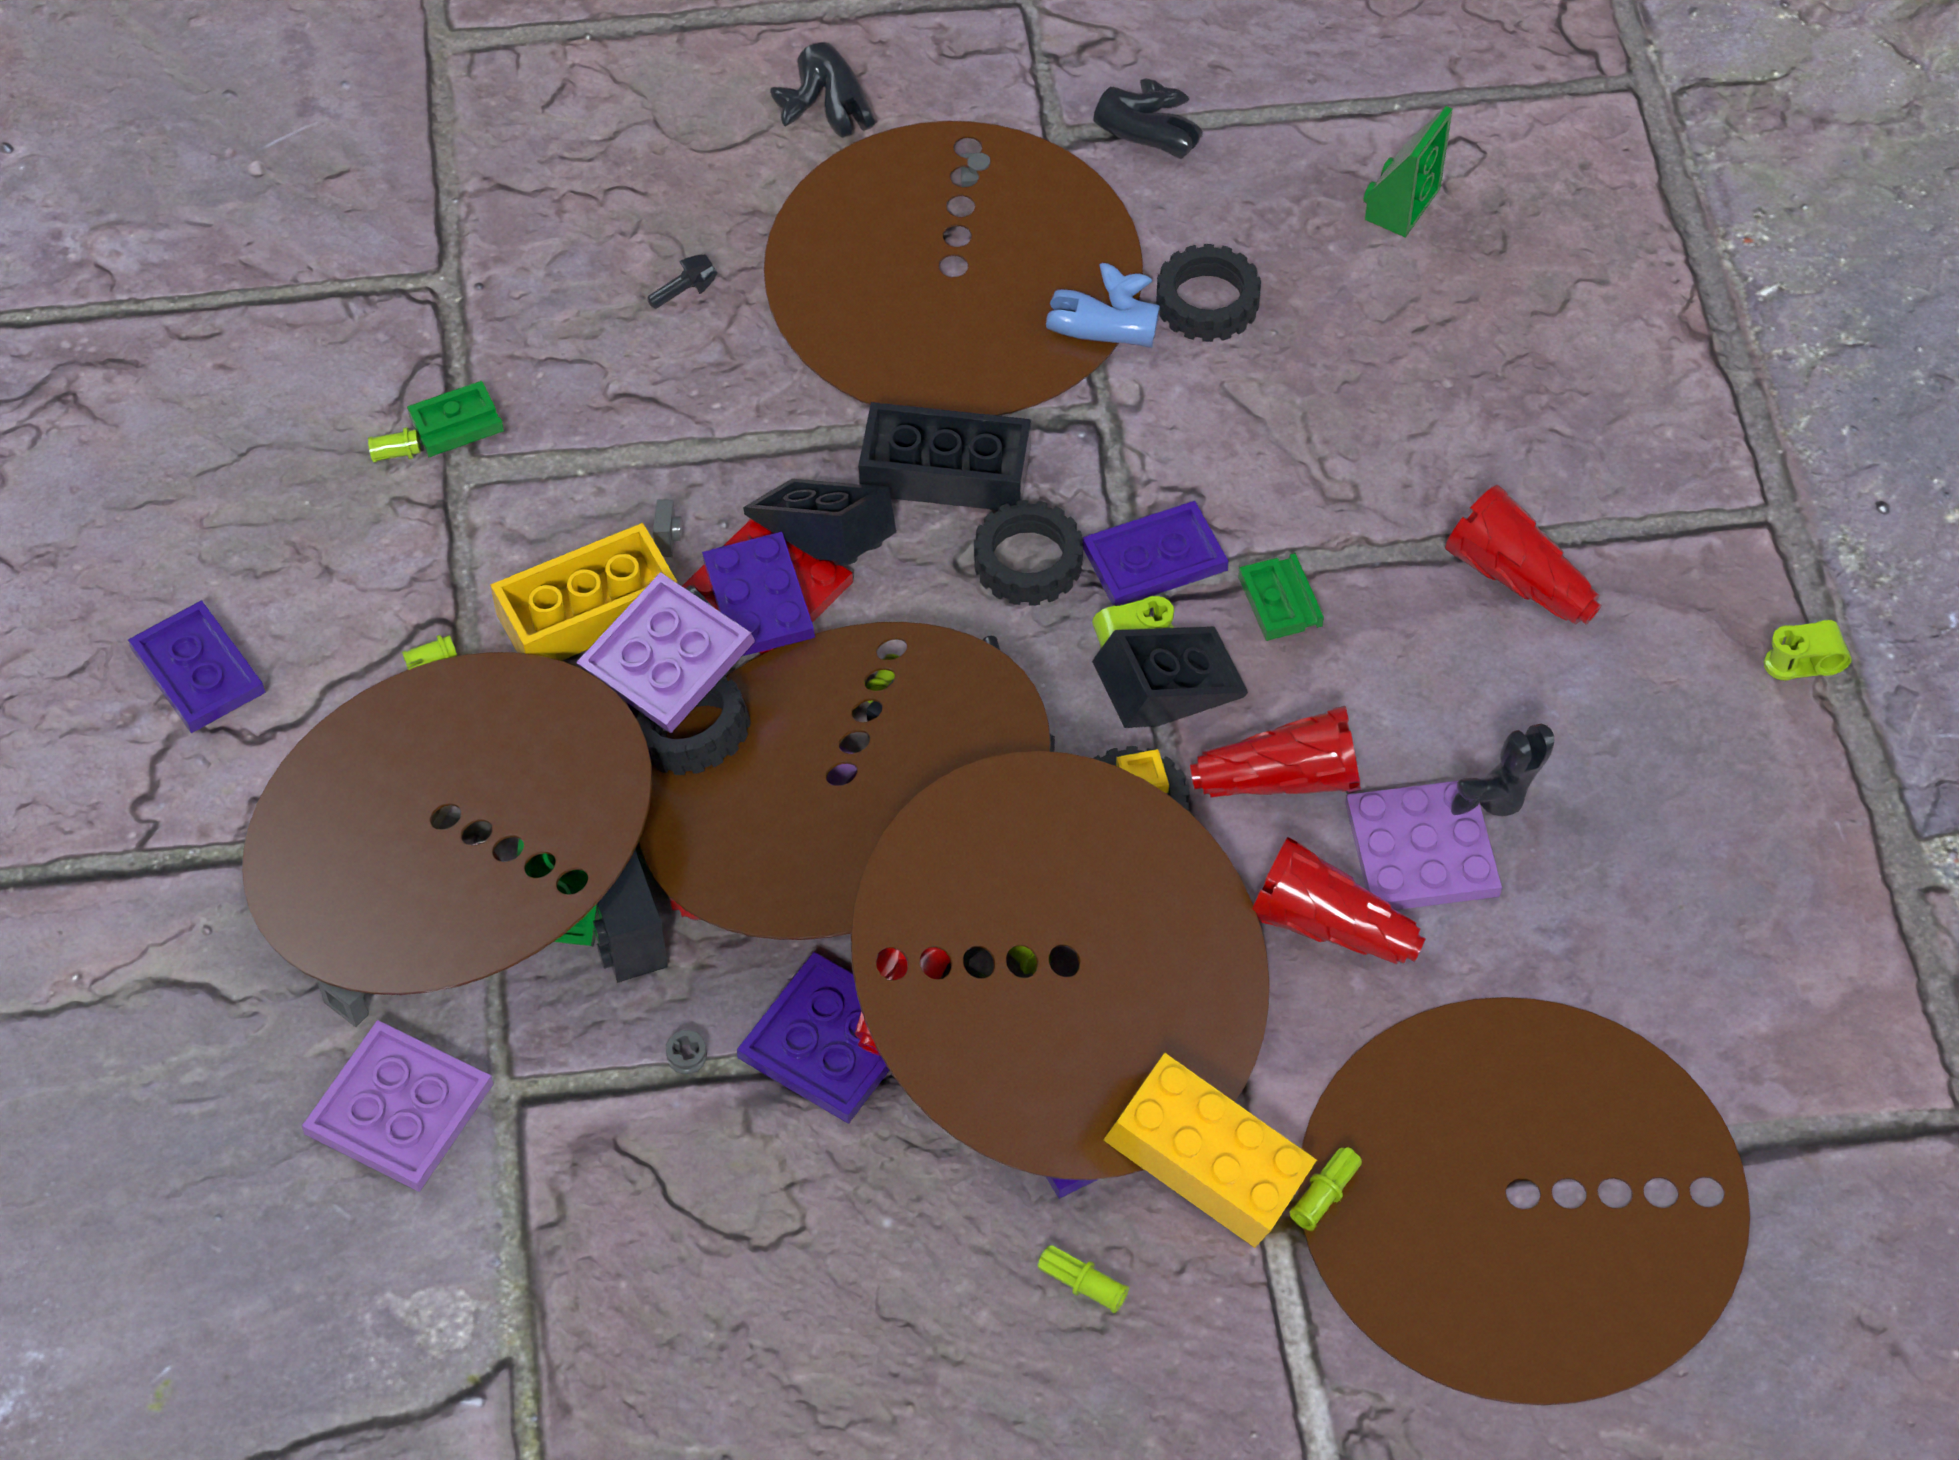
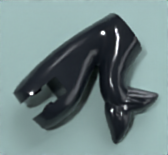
M814 43L800 53L797 58L801 82L798 90L784 87L770 88L773 100L782 108L781 121L784 126L796 121L806 109L815 103L823 86H825V115L830 127L838 136L844 138L852 135V127L848 117L850 114L853 115L863 131L871 129L875 125L874 114L857 77L846 60L830 43Z
M1152 79L1140 80V85L1143 93H1133L1111 86L1102 94L1094 112L1093 122L1114 136L1132 143L1160 149L1179 159L1188 155L1191 149L1197 146L1203 132L1201 128L1191 120L1175 114L1154 113L1161 108L1170 109L1187 103L1190 100L1189 97L1179 89L1163 87L1159 82Z
M1541 723L1530 726L1525 735L1520 730L1511 732L1502 746L1500 754L1501 763L1482 779L1464 778L1458 781V793L1453 798L1451 804L1452 814H1464L1473 810L1479 804L1492 815L1508 816L1519 812L1524 804L1530 784L1552 753L1554 733L1551 728Z

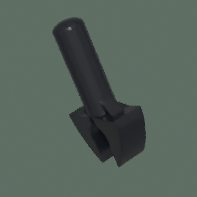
M695 255L679 261L683 267L681 275L648 295L647 300L650 306L657 309L692 287H695L699 294L703 293L718 274L707 255Z

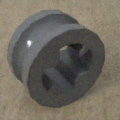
M681 1030L674 1033L666 1044L669 1066L675 1072L681 1074H692L699 1071L707 1060L706 1044L703 1037L692 1030ZM683 1045H690L692 1051H698V1053L692 1052L693 1059L683 1060L681 1054L674 1053H681L680 1047Z

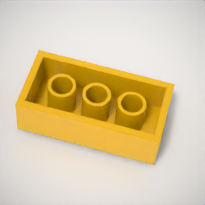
M640 523L492 583L490 586L496 615L517 653L534 654L562 661L588 650L660 572L676 583L678 581L645 525Z
M1166 1053L1162 1055L1103 1140L1254 1248L1272 1230L1317 1161Z

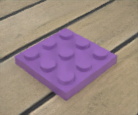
M660 572L576 663L579 668L597 677L614 690L623 701L671 733L750 648L755 640L750 631Z
M1458 781L1349 794L1346 797L1345 805L1365 887L1368 891L1390 903L1391 908L1394 910L1500 897L1502 886L1480 804L1464 814L1453 815L1451 812L1453 798L1458 793Z
M377 1020L305 1120L302 1129L305 1135L420 1192L493 1086L492 1076Z

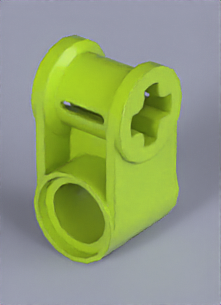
M1150 596L1140 601L1102 609L1093 617L1092 625L1102 648L1114 630L1174 628L1171 624L1174 618V607L1164 597ZM1150 608H1153V617L1150 616Z
M1822 620L1810 624L1785 625L1775 630L1771 640L1773 649L1766 654L1764 668L1769 675L1779 680H1791L1818 675L1830 676L1845 670L1850 665L1852 658L1838 624L1832 620Z

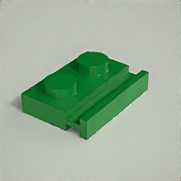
M483 381L407 406L410 420L418 432L419 439L426 449L428 458L504 432L502 420L497 414Z
M1296 553L1290 554L1288 559L1280 561L1278 558L1239 567L1238 578L1266 641L1304 632L1306 627L1316 625V628L1323 627L1324 616Z

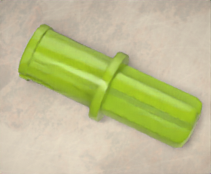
M1349 1147L1338 1149L1321 1173L1312 1175L1310 1178L1311 1186L1295 1207L1289 1211L1291 1213L1290 1217L1299 1226L1306 1230H1314L1316 1224L1331 1204L1342 1199L1343 1188L1362 1163L1361 1157Z
M1049 1245L1042 1252L1037 1267L1039 1270L1073 1288L1072 1294L1078 1296L1082 1293L1109 1308L1113 1313L1118 1312L1128 1295L1129 1286L1123 1285L1094 1269L1095 1263L1089 1261L1085 1264L1053 1245Z

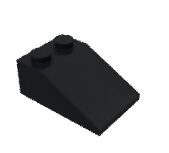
M791 479L743 507L744 515L774 534L782 532L787 542L818 560L833 561L838 566L855 563L858 560V556L868 550L879 548L884 540L897 533L890 490L887 486Z
M1215 626L1114 630L1092 660L1124 728L1161 726L1244 698L1248 694V690Z
M634 850L618 879L597 903L600 919L592 921L598 940L597 949L603 968L612 967L617 983L668 967L662 923L638 856Z

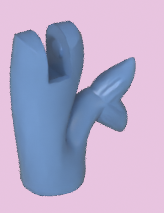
M1100 263L1103 282L1113 307L1081 292L1063 289L1054 292L1050 302L1054 310L1047 315V329L1078 339L1126 343L1148 348L1153 347L1160 306L1133 298L1135 294L1152 282L1150 277L1143 274L1124 276L1114 266Z

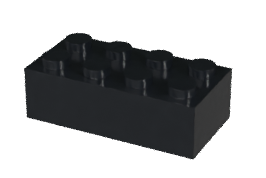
M871 402L858 464L859 484L887 486L890 490L891 499L990 510H998V507L1007 503L1010 506L1017 505V501L1023 500L1031 452V419Z

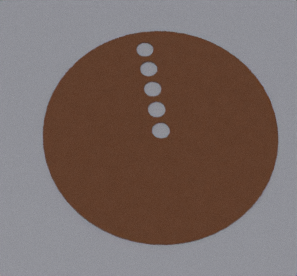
M937 121L901 126L876 133L836 152L815 167L787 197L776 216L765 250L764 280L770 311L779 331L790 348L821 379L841 392L869 405L871 402L1000 416L1036 406L1074 387L1093 373L1119 344L1078 339L1047 329V315L1054 310L1050 305L1054 292L1060 289L1081 292L1113 307L1103 282L1100 263L1110 264L1117 268L1122 275L1127 276L1130 274H1143V259L1140 241L1125 205L1112 187L1080 158L1052 142L1018 129L973 121ZM971 138L981 144L982 150L980 153L989 156L990 165L985 170L976 171L978 180L974 185L959 187L951 181L950 175L958 168H969L967 163L968 158L957 155L954 151V145L961 139ZM955 197H967L973 201L975 209L968 216L957 217L948 212L947 203ZM961 226L969 230L971 240L964 246L954 247L944 241V232L950 227ZM958 256L967 262L968 268L961 276L949 277L940 271L939 264L946 257ZM1141 291L1135 294L1133 298L1140 300Z
M874 622L850 625L816 633L815 638L774 648L726 676L728 681L732 679L737 684L749 711L751 725L746 728L748 736L745 742L738 744L739 750L734 755L724 757L723 763L716 767L712 765L704 767L705 771L693 774V771H686L685 775H674L671 770H668L667 773L659 771L654 764L652 766L650 807L639 843L648 868L656 882L667 895L687 912L709 924L751 937L775 940H809L851 934L853 908L863 871L880 836L897 813L920 791L938 778L966 764L986 757L1011 752H1050V728L1043 701L1035 685L1024 670L1008 655L975 636L951 628L913 622ZM890 640H902L907 644L904 654L896 659L883 660L877 656L880 646ZM888 670L894 673L895 679L893 683L883 690L872 691L865 687V681L868 676L876 671ZM877 701L882 705L883 708L880 715L871 721L859 722L852 717L854 709L863 702ZM714 706L694 707L671 733L668 732L665 738L685 739L703 733L717 721L723 709ZM855 732H863L869 735L870 742L862 751L848 754L840 750V743L847 735ZM851 764L857 768L855 778L845 785L834 786L827 782L828 773L838 765Z
M486 652L460 655L414 667L375 684L335 709L296 744L272 775L256 804L245 839L242 874L248 907L258 929L270 946L282 958L304 974L335 987L368 994L408 995L430 993L478 981L518 964L560 938L583 919L608 892L631 858L644 829L652 792V765L642 729L627 704L600 679L581 668L563 661L534 654ZM452 805L461 810V817L454 826L440 830L431 825L432 816L440 808ZM485 821L492 825V833L485 842L471 846L462 841L464 830L472 823ZM517 837L524 842L521 854L511 861H498L493 856L496 845L506 838ZM548 853L555 857V867L546 876L532 878L526 875L525 866L535 855ZM582 870L588 874V882L581 891L571 895L562 894L558 891L557 883L566 872Z
M1026 751L986 757L961 766L924 788L897 813L880 836L863 871L853 908L851 958L856 993L865 1023L875 1046L894 1078L914 1103L932 1121L956 1140L979 1154L1008 1167L1034 1175L1058 1179L1096 1180L1120 1177L1144 1170L1103 1140L1164 1053L1235 1102L1244 1089L1256 1064L1264 1039L1269 1007V973L1263 934L1256 912L1252 910L1253 903L1238 872L1209 831L1188 810L1143 778L1093 758L1063 752ZM1064 945L1075 951L1079 959V968L1075 975L1062 977L1051 969L1049 954L1054 947ZM1023 946L1033 952L1037 960V968L1032 976L1020 978L1010 972L1006 964V955L1011 948ZM936 947L947 953L951 961V970L947 977L932 979L924 974L920 967V956L925 949ZM982 947L992 955L994 970L989 977L978 979L971 976L965 970L963 956L969 948ZM894 948L903 953L908 963L907 973L903 978L889 980L879 973L876 967V958L881 950Z
M1498 997L1461 1001L1418 1013L1393 1025L1358 1050L1335 1074L1322 1093L1310 1117L1301 1149L1317 1161L1298 1188V1201L1311 1186L1310 1178L1312 1175L1320 1174L1338 1149L1349 1147L1362 1159L1361 1166L1343 1188L1342 1199L1331 1204L1316 1224L1314 1230L1310 1231L1303 1228L1308 1249L1321 1278L1335 1301L1351 1321L1377 1346L1415 1372L1453 1390L1483 1399L1512 1404L1557 1405L1604 1398L1631 1389L1659 1375L1681 1360L1705 1337L1718 1321L1730 1301L1743 1270L1749 1242V1192L1742 1161L1722 1116L1694 1079L1664 1051L1628 1028L1587 1010L1538 999ZM1656 1178L1670 1181L1677 1189V1201L1672 1206L1666 1208L1652 1205L1644 1195V1187L1647 1182ZM1700 1178L1713 1179L1722 1187L1724 1198L1717 1206H1701L1691 1197V1184ZM1522 1179L1535 1184L1540 1192L1539 1202L1529 1209H1520L1512 1205L1507 1199L1506 1189L1513 1181ZM1563 1179L1575 1180L1585 1189L1586 1200L1577 1208H1564L1554 1200L1552 1196L1553 1186ZM1608 1179H1619L1625 1182L1632 1192L1630 1203L1622 1208H1612L1605 1205L1598 1195L1600 1184Z

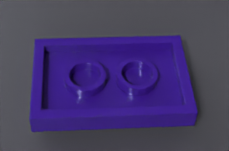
M1191 501L1083 537V550L1113 606L1136 602L1228 571V559L1196 501Z
M782 532L702 552L704 565L719 611L750 631L755 640L742 656L815 638L814 627Z
M202 600L128 639L133 653L191 733L266 693L262 681Z

